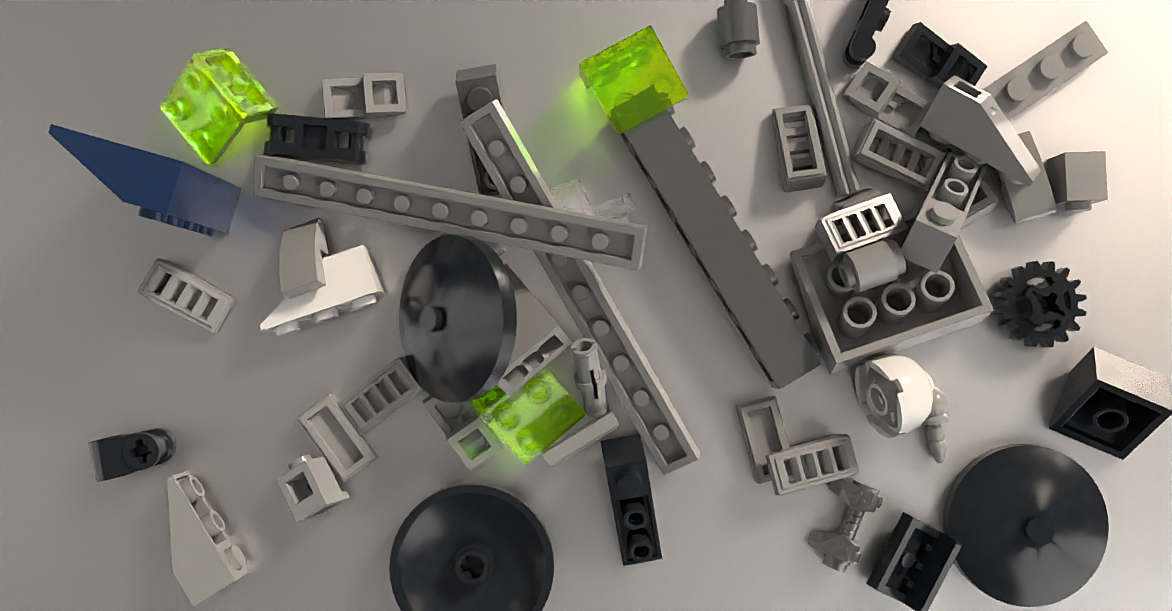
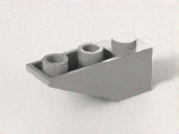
M955 75L943 83L920 127L928 130V135L935 141L942 144L951 143L964 150V155L973 159L976 163H987L1000 170V175L1007 181L1018 185L1023 183L1030 187L1042 170L991 94Z
M948 152L901 247L905 259L935 273L939 271L959 235L987 167L977 164L969 157Z
M188 471L167 478L171 563L173 575L191 605L195 607L249 572L245 567L246 559L239 547L231 544L224 532L225 524L223 519L216 511L211 510L203 497L205 492L202 484L196 477L190 476Z

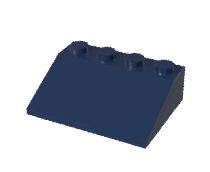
M50 125L48 133L120 200L140 207L138 216L213 237L214 230L229 233L242 188L180 160L56 125Z

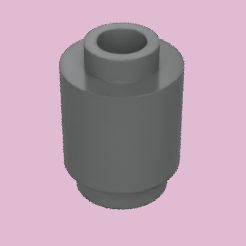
M725 0L724 5L717 9L720 49L725 51L726 59H744L755 56L757 54L756 46L760 44L756 4L748 2V0Z

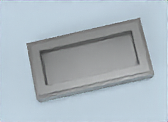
M331 393L299 415L297 420L340 479L345 482L378 458V456L363 435L360 436L339 407V402Z
M776 396L735 406L756 483L758 484L771 481L765 455L790 448ZM789 459L784 460L787 475H793Z
M609 410L605 415L596 418L543 450L542 456L549 467H554L618 428L619 422L612 410Z

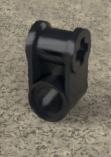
M155 428L129 435L125 433L88 442L96 482L129 475L169 461L176 451L174 436L165 429ZM151 445L153 451L149 452L147 446Z

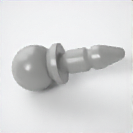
M934 387L931 413L921 425H928L926 429L928 440L930 441L929 449L935 461L943 463L946 443L943 441L945 436L941 424L948 422V416L944 414L948 401L945 393L939 388Z

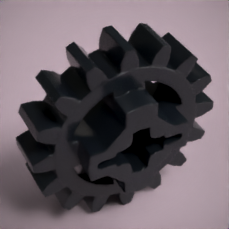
M1038 261L1027 262L1025 268L1023 266L1013 267L1011 273L1014 278L1005 277L1000 279L999 282L1006 289L1004 292L994 293L993 297L1001 300L1002 306L995 308L993 313L1004 315L1005 319L998 325L1000 329H1013L1009 339L1021 341L1024 338V346L1037 347L1038 343L1041 347H1053L1054 340L1056 342H1067L1069 340L1066 330H1080V326L1074 320L1075 317L1086 316L1087 312L1078 308V302L1086 300L1087 296L1076 294L1075 289L1081 284L1079 279L1070 281L1066 279L1070 272L1069 268H1059L1055 271V262L1053 261L1043 262L1041 265ZM1033 278L1045 279L1042 283H1038L1036 286L1034 284L1028 285L1026 283L1027 281ZM1043 323L1053 325L1044 331L1034 330L1036 327H1041Z

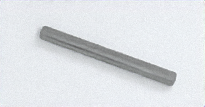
M784 0L836 194L839 197L855 194L859 191L860 187L809 0Z

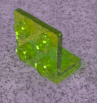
M651 25L579 63V76L587 89L592 88L617 134L628 131L686 100L688 97V92Z
M223 48L195 53L161 103L160 108L208 165H211L219 160L245 124L267 119V114L275 113L279 106L231 49Z
M546 366L510 396L496 385L485 396L470 401L479 418L524 464H529L586 415L580 405Z

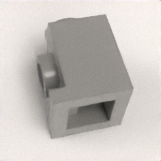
M310 454L304 455L289 463L290 471L276 479L296 523L319 517L350 498L347 491H341L324 456L312 459Z

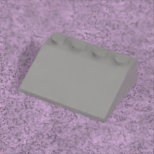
M921 208L901 214L908 230L884 241L886 243L895 241L901 248ZM890 218L883 220L886 228L893 226ZM875 224L869 225L872 233L878 231ZM860 228L854 230L858 238L864 236ZM846 233L840 235L844 243L849 241ZM959 235L937 273L905 259L906 271L899 274L897 280L859 293L852 286L847 288L844 285L839 273V264L843 263V258L832 262L822 241L790 252L812 331L829 374L862 364L866 360L891 354L979 324L994 310Z

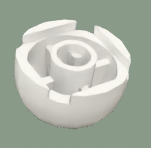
M887 354L864 361L865 364L857 367L855 371L857 398L860 405L868 404L872 415L866 418L879 434L886 438H894L909 433L920 427L931 413L934 390L932 378L911 358L903 355Z

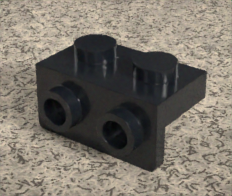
M903 512L866 584L904 603L915 611H928L962 544L956 539Z

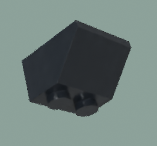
M1093 346L1070 371L1049 422V429L1124 460L1172 415V393L1169 378Z

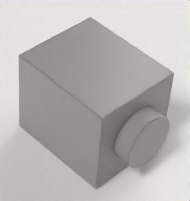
M1105 151L1064 152L1047 159L1048 180L1056 206H1065V212H1084L1092 210L1091 204L1108 200Z

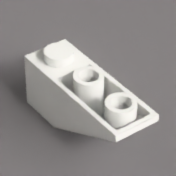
M361 245L323 258L322 263L326 286L291 299L286 297L260 324L261 331H276L277 336H281L301 329L299 322L314 318L315 323H319L339 316L337 309L352 305L353 310H358L377 303L375 296L384 294L385 290L371 249Z

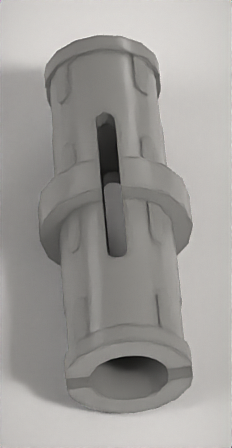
M582 338L571 345L577 370L574 375L575 385L581 390L586 415L600 417L605 415L610 408L604 387L607 382L605 370H602L600 367L596 341L591 338Z

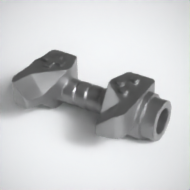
M838 479L830 482L829 489L849 506L839 534L812 530L807 542L811 547L824 552L823 564L845 573L847 567L851 564H857L861 557L859 552L860 546L854 542V538L864 513L875 512L876 508H880L883 497L879 494V490L853 480L851 483L844 479Z

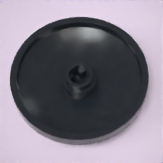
M444 235L426 244L410 265L401 292L399 329L407 364L419 385L429 395L440 401L449 403L467 402L479 399L489 393L504 375L515 344L517 309L511 279L497 253L488 244L472 236Z
M1010 444L981 454L959 473L948 492L943 511V533L962 544L953 562L959 572L974 587L986 595L1014 606H1045L1071 596L1082 588L1094 575L1107 547L1109 533L1108 513L1097 484L1089 473L1076 461L1059 451L1042 446Z
M485 483L452 485L424 499L411 511L400 526L390 555L389 573L391 587L401 611H542L552 588L555 563L554 551L549 533L543 521L534 509L516 494L504 488Z

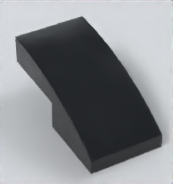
M922 22L911 26L892 56L913 73L938 88H941L943 83L954 75L976 86L988 67L961 44L949 45Z

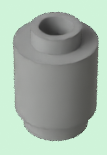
M879 241L844 253L843 263L839 264V273L844 285L847 288L852 286L857 293L897 280L898 275L906 271L903 252L895 241L889 243Z

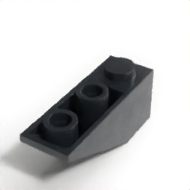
M640 434L600 441L623 566L662 559L647 461Z

